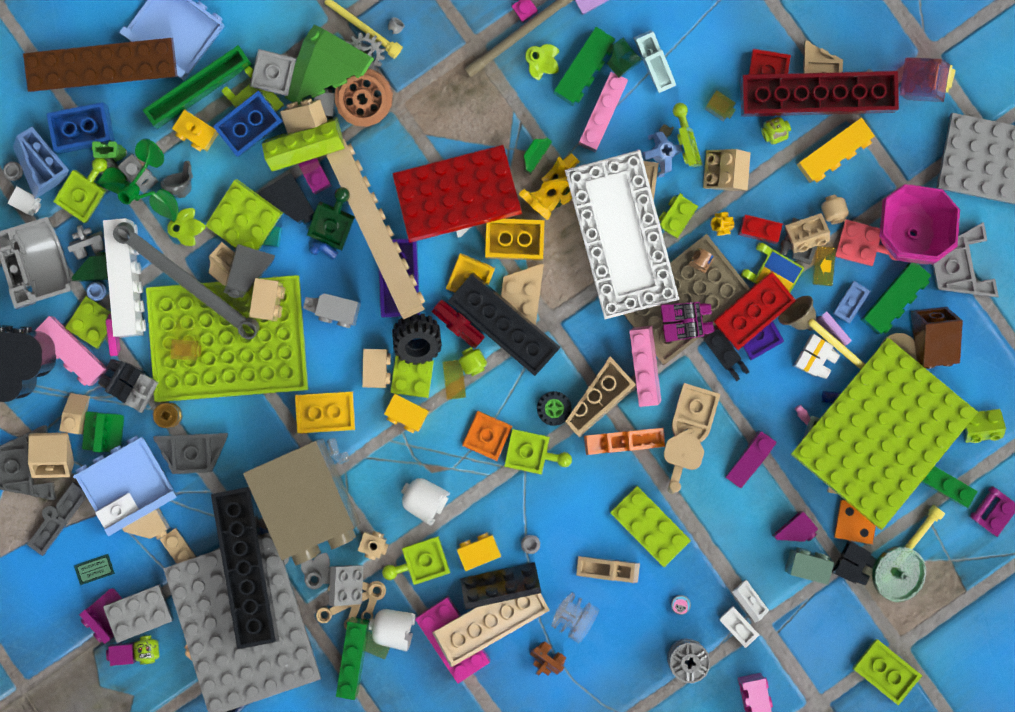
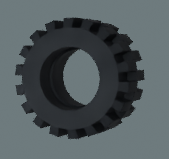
M416 313L406 319L400 318L398 323L394 324V329H392L393 349L395 355L401 361L405 360V363L409 364L411 362L413 365H417V363L425 364L426 361L430 362L433 357L436 358L442 346L440 327L435 319L432 320L431 316L428 315L426 317L423 313L420 315Z

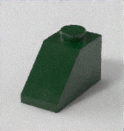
M97 252L95 256H89L72 276V281L108 280L106 252Z

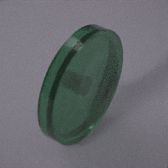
M895 546L885 550L877 558L872 570V581L876 591L884 598L893 602H904L913 598L922 589L926 580V565L923 558L918 552L905 546Z

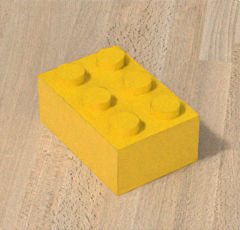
M500 219L486 223L485 258L543 261L545 220Z

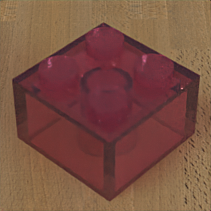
M906 57L899 95L913 101L944 102L950 64L943 59Z

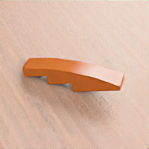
M664 428L584 436L586 455L665 447Z

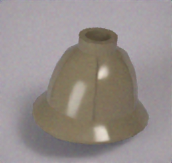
M802 296L797 298L790 307L779 315V322L783 325H791L798 330H813L808 324L809 320H816V311L813 307L812 297Z

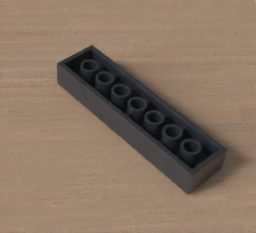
M249 487L211 494L237 650L280 642L256 502Z

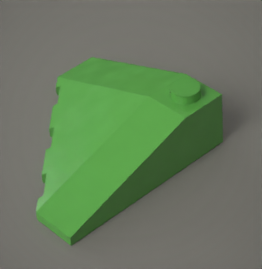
M314 24L303 40L294 67L288 96L285 95L284 98L301 104L300 102L303 101V98L309 95L315 98L324 94L325 88L331 85L337 88L347 83V78L353 75L357 78L363 76L374 58Z

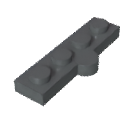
M73 482L56 504V507L47 506L43 509L42 516L45 521L27 544L40 555L44 556L87 498L79 485Z

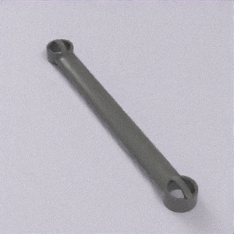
M122 222L114 228L113 237L117 242L129 245L238 329L241 337L252 339L259 331V324L256 320L244 317L137 235L131 224ZM118 229L124 230L130 238L121 237ZM243 324L248 325L254 333L245 332Z

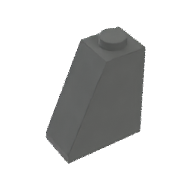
M238 244L234 251L223 293H227L233 298H243L254 285L255 278L259 279L271 266L275 255Z

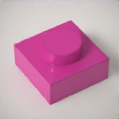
M519 0L512 5V9L522 23L538 12L531 0Z

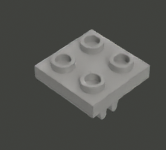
M363 565L331 566V570L328 572V576H330V590L327 592V595H329V606L362 604Z

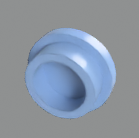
M92 282L87 287V295L94 301L102 300L106 295V287L100 282Z

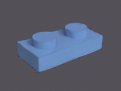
M853 281L832 314L850 324L870 291Z

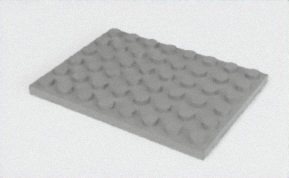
M270 533L263 534L261 537L280 642L237 650L220 549L163 568L208 712H227L322 679L284 560H281Z

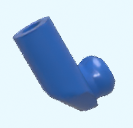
M315 241L309 248V251L314 255L321 251L332 260L338 254L335 249L322 242Z

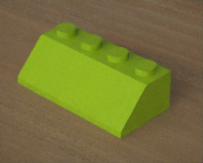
M338 117L327 119L326 123L315 128L292 133L286 132L267 138L262 143L265 161L272 172L345 149Z

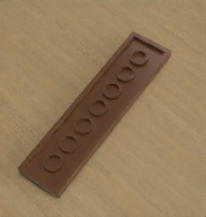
M173 38L23 53L28 92L178 77Z

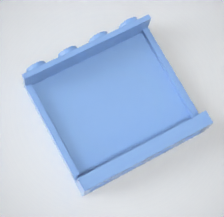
M147 0L127 28L123 27L120 33L131 42L173 38L177 74L179 78L185 81L225 25L221 22L223 19L214 12L211 15L207 12V7L200 1L195 3L192 0Z
M135 436L127 441L129 445L123 448L119 445L110 450L111 455L106 458L101 455L94 459L92 466L87 468L84 465L75 470L77 474L73 477L77 479L95 512L127 493H130L139 508L136 512L106 528L105 532L108 536L177 497L143 437L138 438Z

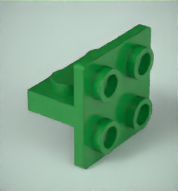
M86 412L82 449L93 452H110L115 447L122 446L124 415Z

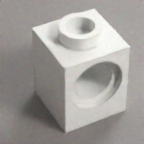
M16 187L8 204L33 216L34 213L36 214L39 211L42 199H34L33 194Z

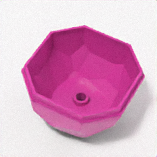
M904 184L882 200L879 237L882 244L896 260L918 264H934L958 246L960 209L943 189ZM910 232H914L916 236H912Z

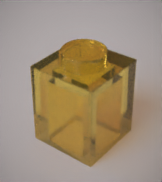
M716 90L705 110L724 121L726 117L729 119L732 117L736 110L733 108L736 102Z
M172 340L171 359L197 360L200 357L201 345H198V341Z

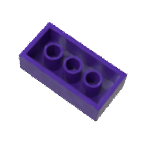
M392 239L393 243L397 241L402 251L399 253L400 258H405L409 269H407L408 275H413L417 283V286H415L416 292H420L417 241L410 243L409 239ZM379 269L381 318L402 317Z

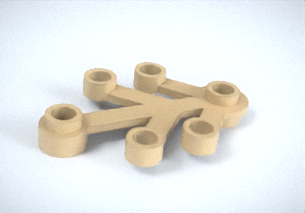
M373 581L370 584L363 582L362 589L365 592L362 593V601L369 599L366 610L361 615L362 619H365L364 614L366 612L370 613L371 618H373V610L377 600L382 599L386 594V587L380 581ZM379 587L380 593L375 594L373 588ZM361 604L333 606L331 608L322 607L317 611L316 618L320 623H327L332 618V615L352 607L348 619L344 622V627L347 629V621L351 617H357ZM326 611L328 617L323 618L321 612Z

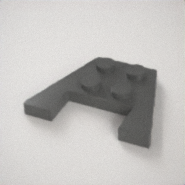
M47 425L38 427L23 436L1 445L0 490L55 500L54 482L34 484L28 465L29 433H48Z

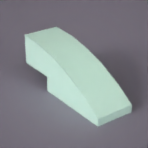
M649 30L634 37L633 39L658 93L676 86L663 50L660 49L654 32Z

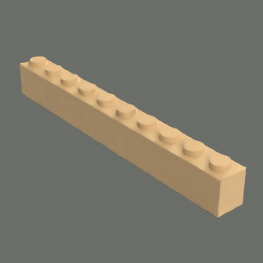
M343 139L345 149L327 154L326 156L340 186L347 188L350 192L348 203L402 318L406 319L425 310L422 304L425 300L421 291L417 293L415 290V286H417L415 278L407 273L409 266L405 258L401 259L399 253L402 251L397 241L393 243L391 236L394 234L390 226H385L383 222L386 217L382 209H377L375 205L378 203L374 192L370 193L368 187L371 185L367 177H362L360 173L363 168L359 160L355 161L352 156L356 153L351 143L347 145Z

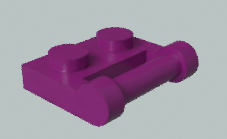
M991 486L985 499L969 517L991 534L998 537L1015 514V502L997 488ZM995 497L999 498V500L994 505L992 510L983 520L981 516L983 515L985 510L988 508V506L991 504Z

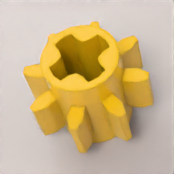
M728 212L715 213V217L711 220L712 231H717V236L731 234L730 231L734 228V219L728 216Z

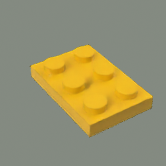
M353 392L295 395L297 434L355 430Z

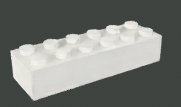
M127 218L103 220L113 337L144 336L146 321L142 318L145 306L140 296V293H143L142 282H139V274H141L140 262L137 263V255L139 253L129 245L117 242L113 237L114 228L122 222L131 224L138 235L137 225ZM118 229L121 237L130 238L124 230Z

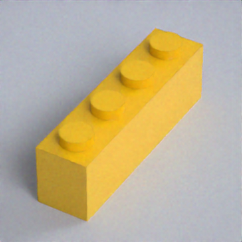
M860 118L799 162L797 166L809 183L814 180L817 183L826 177L824 174L830 169L833 172L840 167L841 160L846 158L848 161L857 154L855 150L860 147L865 149L872 144L871 139L875 135L865 121Z

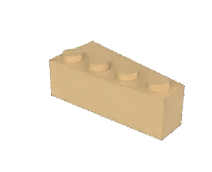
M611 356L565 421L579 438L636 388V384Z

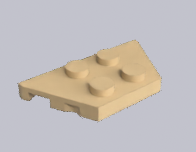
M810 41L804 42L803 73L843 72V59L829 54L823 48L816 47Z
M539 264L503 277L501 296L535 326L544 264Z

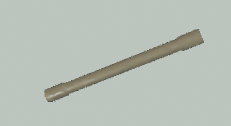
M573 0L554 1L483 56L465 67V71L470 77L474 76L485 65Z

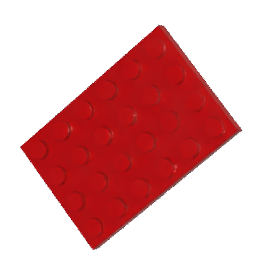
M504 145L392 173L410 243L522 214Z

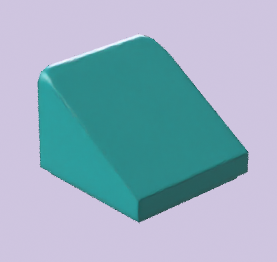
M274 227L263 245L279 247L282 228Z

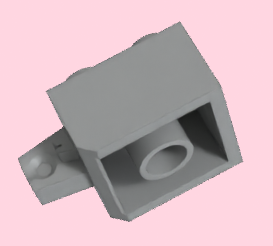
M324 293L319 298L306 297L303 308L315 313L320 321L331 324L332 320L338 321L337 325L350 328L351 325L356 326L361 304Z

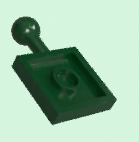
M340 187L335 191L336 202L334 207L321 201L318 203L307 236L341 251L345 246L355 216L341 210L343 203L350 198V192L345 187Z

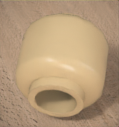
M837 195L826 197V201L821 205L825 221L831 222L832 225L844 222L849 214L845 199L837 197Z

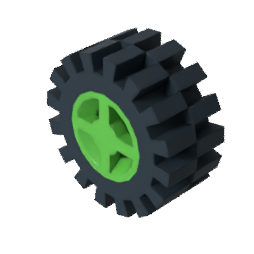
M557 391L544 394L537 404L539 418L551 426L565 423L572 411L571 402L568 397Z

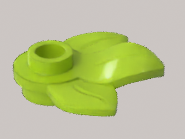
M551 44L528 48L525 52V59L529 63L530 75L536 80H540L543 73H558L559 67L554 57L559 53V49ZM534 52L538 54L537 59H534L532 57V54Z
M186 208L178 213L175 222L171 220L168 223L167 231L170 236L178 238L182 245L195 246L194 236L204 231L206 226L199 220L194 219V208ZM175 225L180 226V230L178 232H175L173 230Z

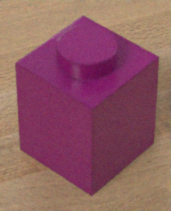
M135 642L110 645L106 650V659L110 661V666L134 664L136 662L134 657Z

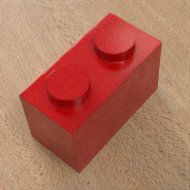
M745 214L742 217L738 235L776 244L779 242L783 224Z

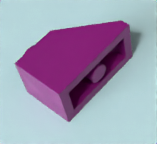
M799 511L772 536L776 540L805 542L806 540H812L817 535L815 532L818 528L803 511Z

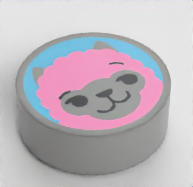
M677 595L672 599L671 608L676 614L684 615L690 610L691 603L686 596Z

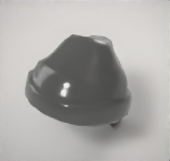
M190 161L184 162L183 172L175 173L162 179L160 182L161 188L171 193L174 197L185 198L192 188L191 179L193 175Z

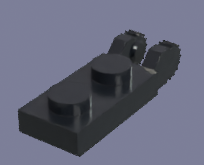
M719 328L703 339L724 369L728 370L736 382L740 378L732 368L734 364L737 363L743 373L748 374L750 372L741 361L742 358Z

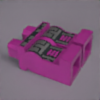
M692 302L660 306L662 323L682 321V323L663 325L665 342L703 337L704 334L714 332L713 322H702V315L712 314L711 304Z

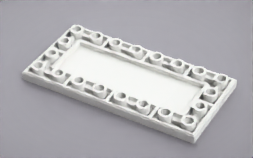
M637 150L565 170L604 319L679 300L641 151Z

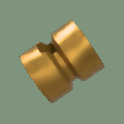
M162 403L153 412L155 423L163 428L177 426L183 417L181 408L174 403Z

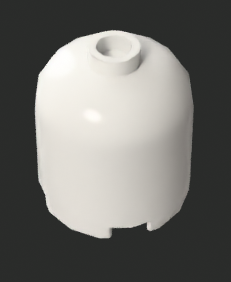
M417 478L410 484L406 483L401 491L404 494L402 497L404 509L430 526L436 521L433 519L435 514L442 512L449 499L447 496L450 495V492L423 478Z
M389 609L380 610L376 614L375 619L371 618L369 623V630H372L373 641L382 646L408 651L413 636L409 632L411 626L415 625L416 614Z

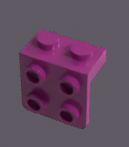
M113 588L109 589L95 603L79 614L83 625L87 628L90 627L95 632L93 634L94 637L104 644L110 641L114 634L103 606L122 599Z

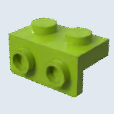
M1001 409L979 411L965 428V442L979 443L984 440L996 441L1003 438L1006 426Z

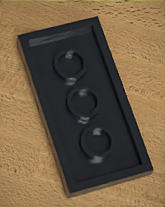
M535 562L460 578L466 610L542 593Z

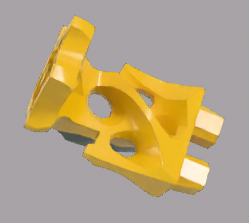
M572 153L564 160L558 157L553 168L542 178L544 183L538 191L530 193L523 189L519 195L534 210L548 220L554 209L562 204H567L572 199L565 170L574 168L580 161ZM556 174H558V179L552 180L553 177ZM551 189L556 190L554 196H548L547 192Z

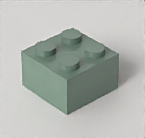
M797 547L796 550L790 549L785 572L792 576L828 585L834 562L829 560L830 557L825 554L815 552V555H811L810 551Z

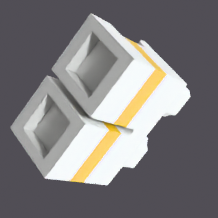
M811 334L803 348L804 351H801L793 366L809 373L813 377L818 376L827 379L831 370L823 366L824 362L827 359L832 363H836L840 354L832 349L834 346L815 334Z

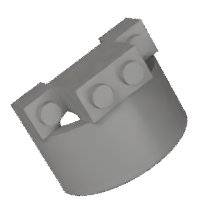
M45 217L0 231V261L15 309L36 304L37 301L72 290L71 277L65 255L49 218ZM14 242H17L19 250H14Z

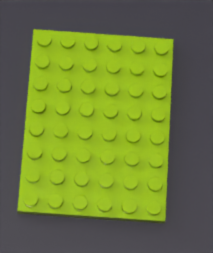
M300 276L259 278L278 281L285 287L284 299L280 300L282 315L281 318H278L277 322L249 317L254 285L243 298H233L227 293H223L225 286L220 282L201 283L244 317L252 318L258 322L259 331L252 339L241 337L236 327L181 285L147 287L146 297L153 379L159 382L154 391L155 402L309 390ZM243 324L245 332L254 333L248 325Z
M887 338L793 450L791 455L876 527L883 530L978 411L896 343Z

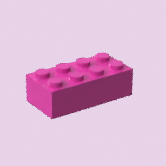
M446 596L416 616L415 620L459 684L489 664L490 658L485 650L482 649L455 666L450 667L432 633L461 616L449 596Z

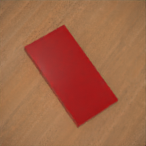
M770 271L715 318L713 322L736 350H739L790 307L796 299L777 276Z

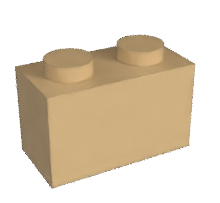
M309 98L301 101V104L293 102L287 104V108L280 111L287 133L315 128L327 122L320 100L312 101Z
M363 349L362 387L387 388V384H390L391 373H387V365H391V354L388 353L387 349Z

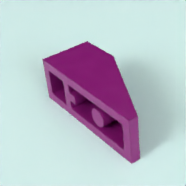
M317 158L298 163L315 195L332 186Z
M758 431L725 478L739 488H742L766 459L777 442L762 431Z

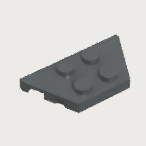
M228 433L153 436V440L161 450V454L167 461L172 474L207 473L213 471L228 438Z

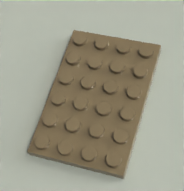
M706 234L670 262L679 300L661 305L692 302L711 304L712 314L702 315V322H713L715 318L750 288ZM698 248L704 249L714 256L705 274L688 265ZM661 305L623 314L633 327L652 326L656 357L663 365L699 338L665 342L663 325L682 323V321L662 323Z

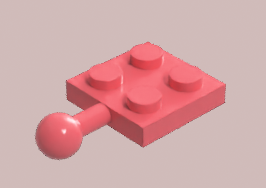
M850 220L844 221L835 257L872 267L876 253L879 252L887 254L892 260L897 261L885 246L879 245L880 228Z

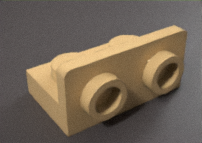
M822 213L785 225V230L792 243L793 253L805 252L809 248L822 246L830 241V230Z

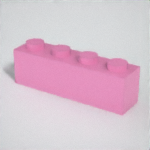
M610 72L578 145L596 153L628 79L624 77L618 78L615 73Z
M48 316L35 330L44 332L52 338L55 344L56 359L60 358L64 362L63 366L72 373L74 371L78 375V381L84 386H93L109 370L54 316Z
M652 326L634 327L630 330L639 407L659 405L662 400Z

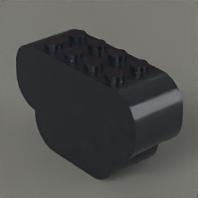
M12 325L0 326V402H9L30 395L36 387L37 377L45 376L52 371L56 363L55 344L49 335L41 331H34L32 327L21 326L20 328H13Z

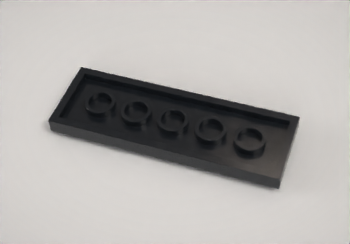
M474 272L448 300L452 306L534 376L539 373L560 349L558 344Z

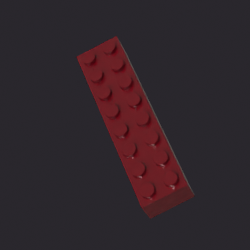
M898 71L742 75L740 78L741 117L895 113L899 110Z

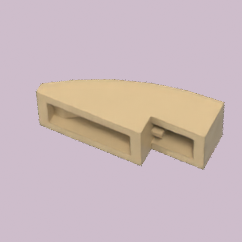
M578 556L576 576L637 583L640 563Z

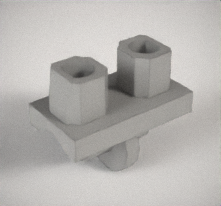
M82 225L77 226L78 232L72 234L75 241L70 242L67 247L69 252L73 251L77 259H81L88 255L85 246L90 244L94 253L104 250L102 240L104 235L102 231L86 236L92 233L91 228L84 230Z
M141 373L125 404L143 413L159 382Z

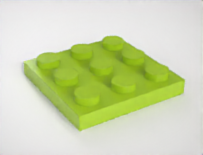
M235 179L205 226L235 248L239 244L259 250L283 212L241 181Z

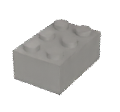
M160 584L103 606L117 643L174 620Z

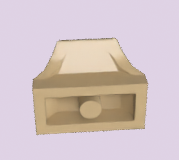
M221 242L209 256L210 268L208 273L225 286L234 252Z

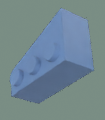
M33 127L17 135L13 148L34 199L65 181L69 169Z

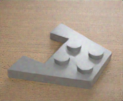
M984 222L959 235L957 248L938 262L932 264L937 290L999 297L995 279L976 282L969 245L987 241Z

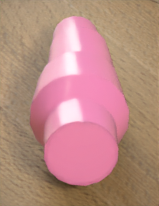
M798 405L795 408L797 415L808 425L810 416L802 405Z

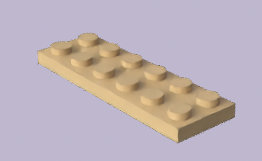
M541 593L476 607L432 633L450 667H453L550 610Z

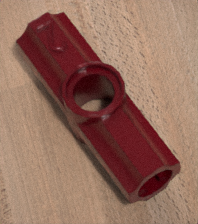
M441 300L431 311L446 324L448 329L464 339L474 349L485 338L482 333L470 324L471 322L452 309L445 301Z

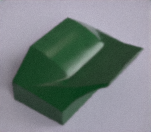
M623 37L613 44L612 57L606 64L620 78L642 61V58L634 52Z

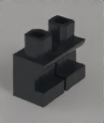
M111 359L107 368L115 372L113 377L110 378L103 374L98 384L105 388V392L125 403L140 374H145L146 371L126 361Z
M848 540L841 556L856 563V565L839 557L832 573L855 584L857 582L866 585L870 576L862 571L865 565L874 569L878 560L871 555V552Z

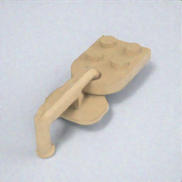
M683 383L672 420L674 437L667 441L664 450L665 460L674 465L668 486L670 494H674L681 489L679 481L683 468L695 470L702 463L704 449L700 442L705 440L710 433L721 395L719 393Z

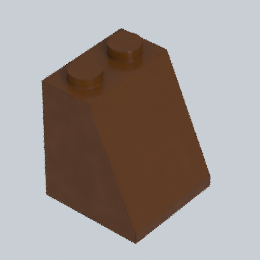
M948 307L911 311L917 361L924 368L932 369L935 366H952L953 364L960 363L963 320Z

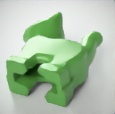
M98 141L92 142L94 158H113L114 162H117L127 155V150L122 145L117 144L116 141L109 142L108 144Z

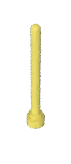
M324 0L328 7L365 34L369 32L371 38L376 35L375 41H382L381 45L386 48L390 57L395 59L403 48L399 43L389 42L335 1Z
M814 319L809 320L808 324L855 366L860 370L865 365L862 360Z
M935 505L930 507L927 514L928 518L881 576L882 582H887L934 521L937 522L938 519L941 520L945 515L943 511Z

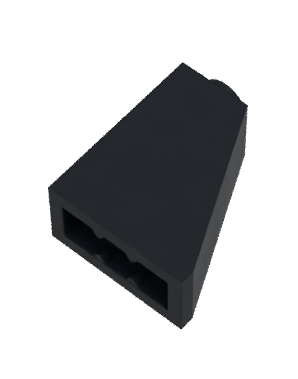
M291 173L258 192L262 198L297 223L305 225L312 221L315 212Z

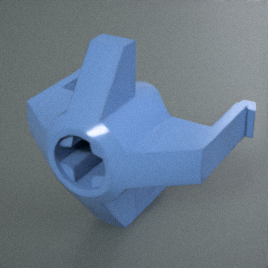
M662 131L649 135V140L654 139L655 146L652 150L643 152L644 160L653 158L656 162H659L661 172L657 173V177H664V174L672 171V158L674 155L683 152L682 145H673L667 140Z

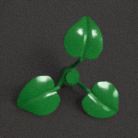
M141 139L136 144L135 154L145 164L131 183L126 181L127 178L121 170L109 167L103 172L97 184L117 193L118 199L126 205L130 204L134 199L139 201L141 198L150 196L149 203L152 209L175 222L178 216V204L171 193L164 189H159L157 193L151 191L139 195L140 188L136 182L148 165L158 168L164 163L162 150L150 139Z

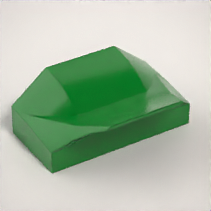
M549 138L533 140L524 154L525 172L530 175L551 146L552 140Z

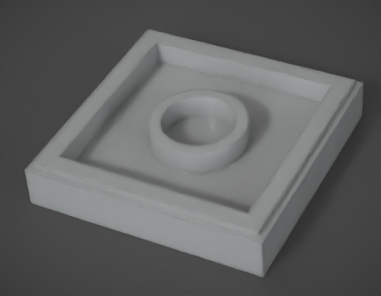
M258 49L250 87L288 96L297 58Z

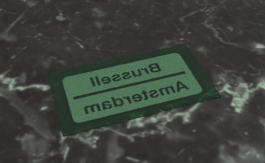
M108 554L74 565L80 585L115 574Z

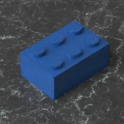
M257 91L213 127L236 157H240L284 122L262 92Z
M104 102L46 113L53 151L58 154L92 148L93 141L103 144L115 141L109 108Z

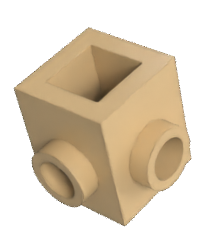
M365 531L358 551L365 553L364 557L375 560L380 558L382 554H386L389 544H386L387 539L383 537L384 534L373 531V533ZM371 543H376L377 548H373Z

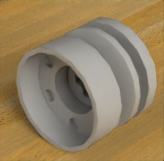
M684 638L676 641L668 651L667 662L669 668L678 680L685 683H695L701 681L707 675L710 669V657L706 649L698 641ZM692 658L694 664L691 663L688 666L685 661Z

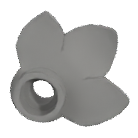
M327 553L319 554L314 560L310 559L301 563V570L305 574V584L307 587L318 589L322 584H330L328 572H330L331 567ZM312 576H316L318 578V581L316 583H313L311 581Z

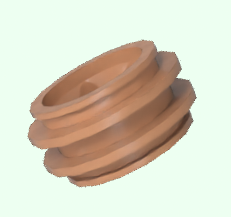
M367 69L365 74L359 78L355 77V75L347 78V83L337 87L335 90V104L339 114L347 122L355 126L368 127L379 123L387 116L393 102V92L389 81L381 73L373 69ZM365 80L370 81L371 85L369 87L364 86L363 82ZM351 84H355L357 86V89L355 91L350 90ZM375 90H379L381 92L380 97L374 96ZM360 93H364L365 98H368L367 103H362L361 99L358 98ZM347 98L353 99L352 105H348ZM372 104L377 105V111L371 110L370 107ZM358 108L364 110L363 115L357 113Z

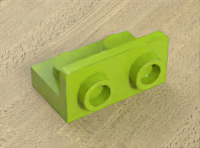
M681 193L678 196L674 195L668 203L671 206L667 213L663 211L659 217L661 229L678 239L698 208L697 205L683 197Z

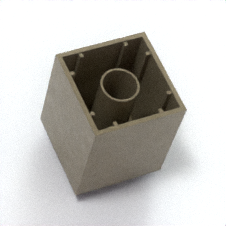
M324 439L314 441L243 473L281 560L292 557L296 566L320 554L321 551L318 544L328 540L332 550L356 538L353 529L361 522Z

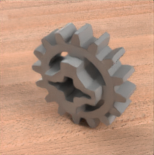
M360 32L358 38L353 35L351 37L353 42L347 41L350 45L355 46V48L361 51L371 49L367 54L371 57L376 50V59L372 61L368 68L376 71L375 65L380 67L382 63L379 60L385 59V56L381 55L385 51V48H380L382 41L376 42V35L370 38L369 32L365 36ZM363 41L370 42L371 45L364 44Z

